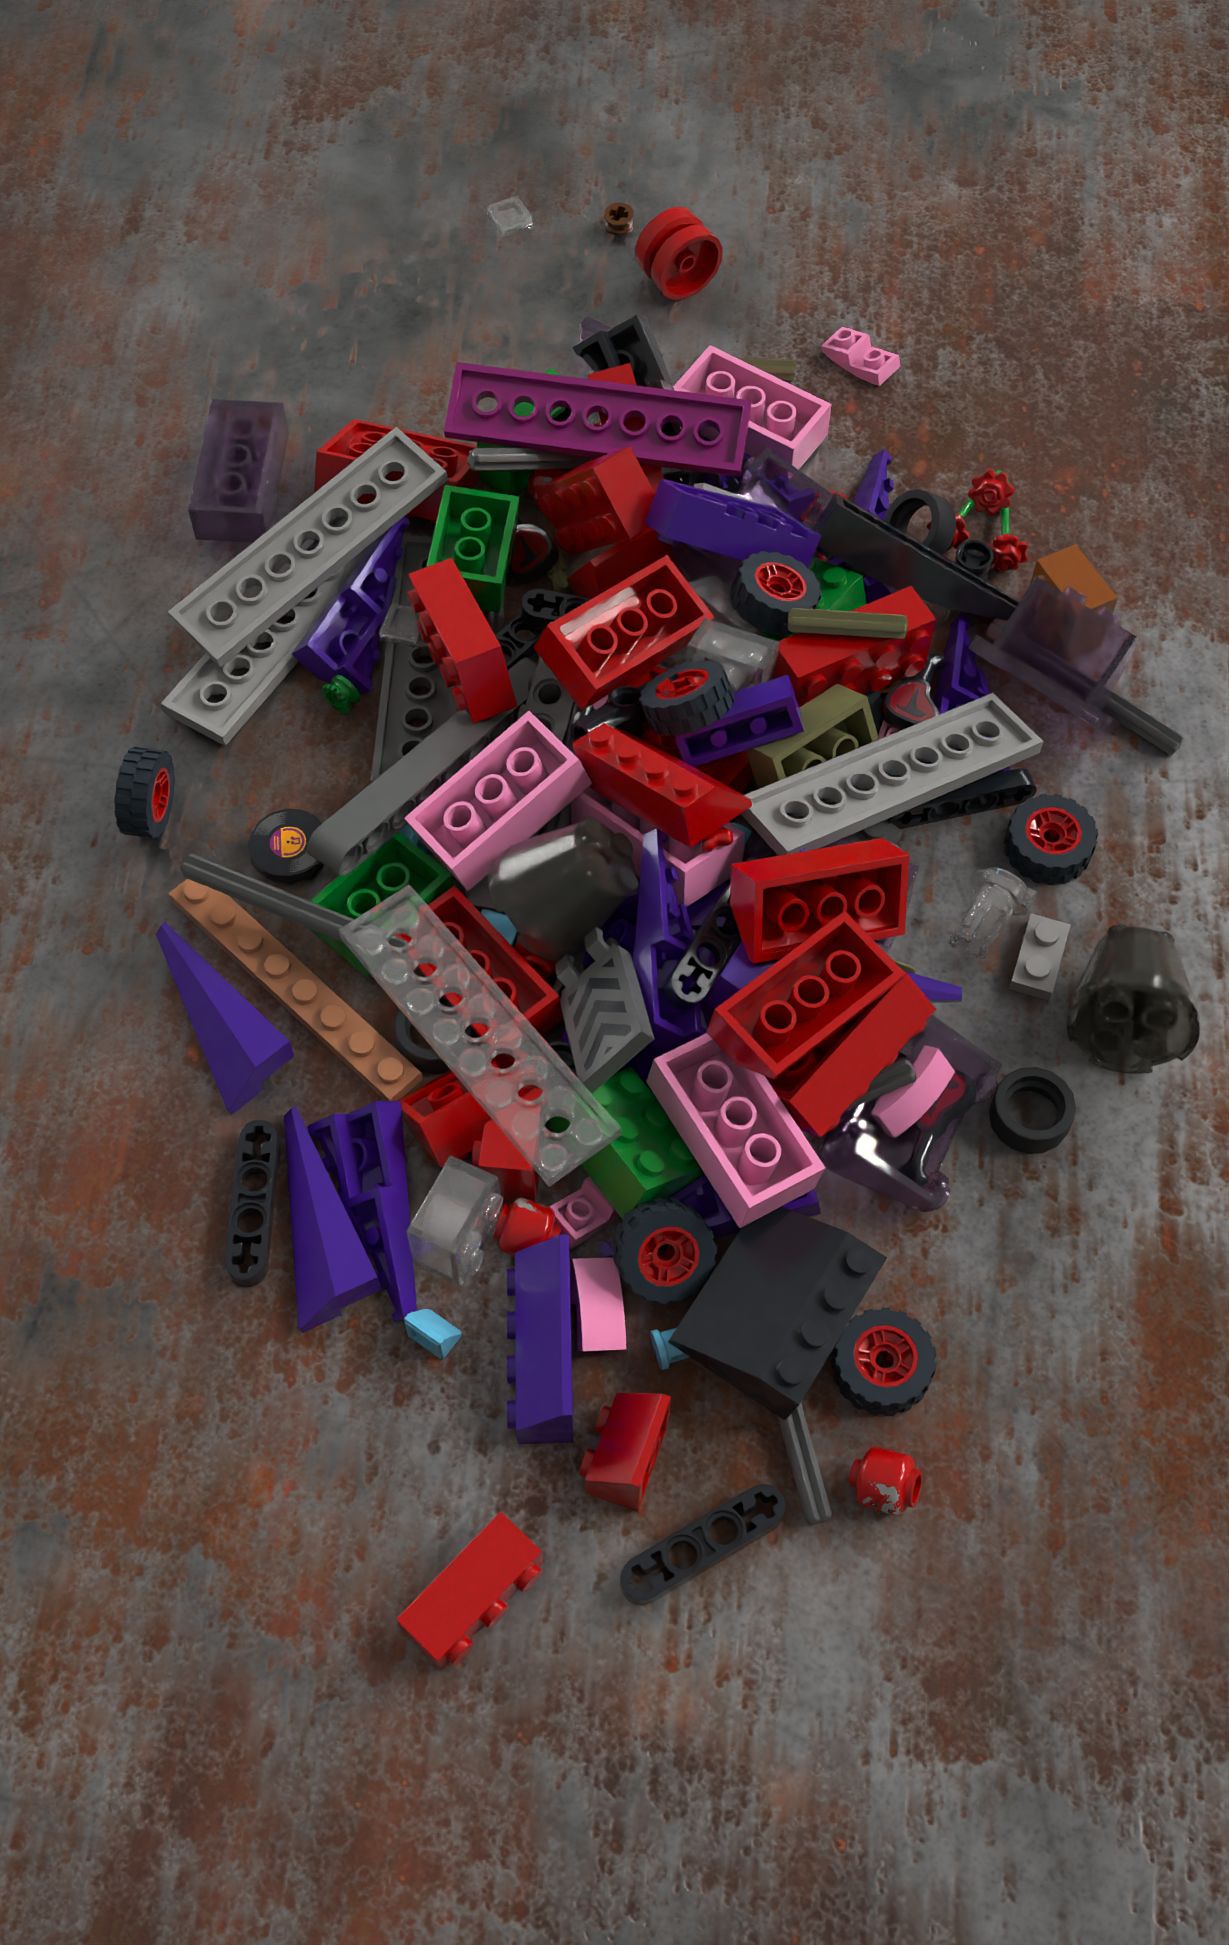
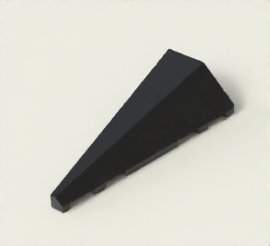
M636 314L609 331L600 330L573 346L574 352L584 359L594 371L593 373L630 363L637 386L674 390L647 317ZM667 422L662 426L661 431L665 435L672 437L678 435L682 431V427L676 422ZM705 476L698 483H706L708 478Z

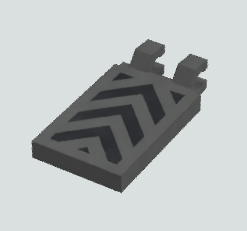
M597 927L584 937L586 950L595 960L594 963L589 967L581 964L575 969L573 957L566 954L555 964L557 978L566 987L561 992L560 1004L579 1086L591 1093H594L654 1040L631 953L620 947L617 940L613 937L604 942L603 932Z

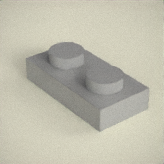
M1030 914L1010 983V990L1050 1001L1071 924Z

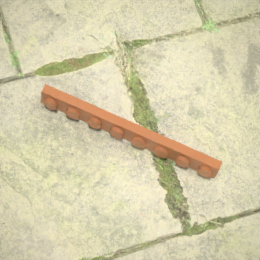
M186 879L168 893L171 902L384 1101H397L423 1080L420 1070L229 895L190 879Z

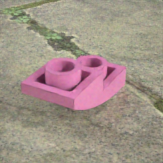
M841 327L821 345L822 352L837 365L858 378L878 386L900 368L899 355L871 347L868 334L850 328Z
M924 1045L917 1060L912 1063L916 1072V1081L877 1098L871 1114L888 1136L896 1138L919 1120L938 1099L951 1080L955 1071L939 1048Z
M590 1176L584 1180L580 1190L549 1206L555 1212L554 1225L562 1228L560 1235L569 1234L570 1249L592 1237L619 1217V1214Z
M613 1257L570 1259L571 1304H576L578 1351L626 1349L623 1296L619 1271Z

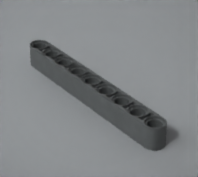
M524 657L508 670L518 707L474 724L466 709L458 711L322 823L313 832L308 841L307 854L341 876L351 873L408 824L404 818L518 720L520 706L526 704L529 695V675L532 670H536L538 663L529 657Z

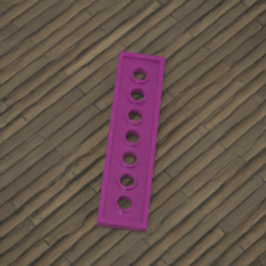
M456 362L444 435L445 438L530 448L533 450L599 458L630 446L639 464L740 477L751 411V400ZM490 397L498 403L492 411L483 412L477 408L481 399ZM527 402L534 406V411L529 416L520 417L514 413V408L519 403ZM558 407H565L571 412L570 417L563 422L553 420L550 415ZM594 412H602L608 417L607 422L599 427L590 425L587 419ZM631 417H639L645 422V425L641 430L633 432L627 430L624 423ZM667 422H676L682 427V431L678 435L671 437L665 435L661 428ZM709 426L717 429L719 436L713 441H704L699 437V431Z

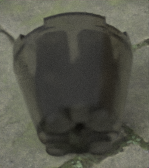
M587 817L581 822L515 843L505 849L490 865L488 876L489 890L496 911H505L511 923L520 933L517 941L538 957L558 962L566 954L573 956L586 947L584 937L595 927L601 929L627 896L638 887L635 867L630 856L633 854V845L623 833L615 834L607 826L592 817Z
M1117 924L1107 930V935L1100 939L1095 946L1067 1011L1068 1038L1089 1054V1061L1091 1063L1120 1073H1152L1153 1066L1176 1058L1182 1061L1196 1047L1200 1036V1011L1179 952L1175 946V939L1171 934L1148 928L1128 927Z

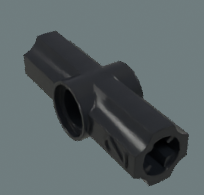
M647 683L637 688L623 686L613 689L608 695V704L583 716L570 725L571 737L577 741L603 723L641 737L646 731V722L648 721L639 697H641L640 692Z

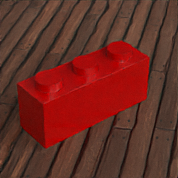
M500 1511L398 1616L396 1620L400 1629L440 1670L449 1662L453 1666L457 1665L473 1648L474 1642L471 1638L484 1625L490 1629L505 1615L509 1608L506 1601L518 1589L523 1593L526 1592L539 1579L543 1572L540 1568L543 1563L542 1551Z

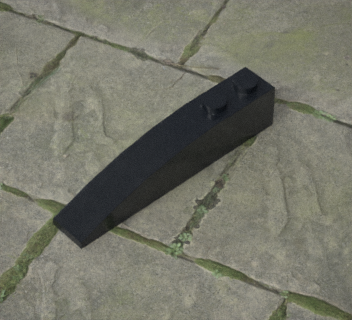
M837 493L833 495L812 528L813 531L821 535L816 551L831 560L834 557L841 559L847 563L846 567L850 571L862 575V578L868 575L899 591L912 586L922 600L967 613L1025 622L1029 617L1022 601Z

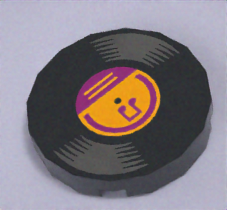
M283 809L271 812L259 820L250 832L248 848L253 866L258 872L260 871L265 874L268 879L274 882L295 883L308 879L315 874L314 870L322 864L307 854L306 850L311 835L322 822L315 815L300 809Z

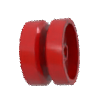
M672 207L659 213L648 222L640 233L635 245V261L638 267L648 278L653 280L655 286L665 297L672 300L686 299L697 294L707 286L717 273L723 255V247L719 239L708 228L704 227L702 221L693 211L685 207Z

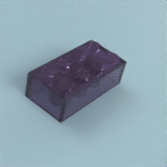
M211 399L188 508L196 540L253 543L272 528L289 436L282 402Z

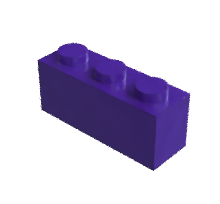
M785 675L733 692L735 702H732V708L722 718L695 732L674 735L683 761L695 767L804 732L800 707L789 676Z

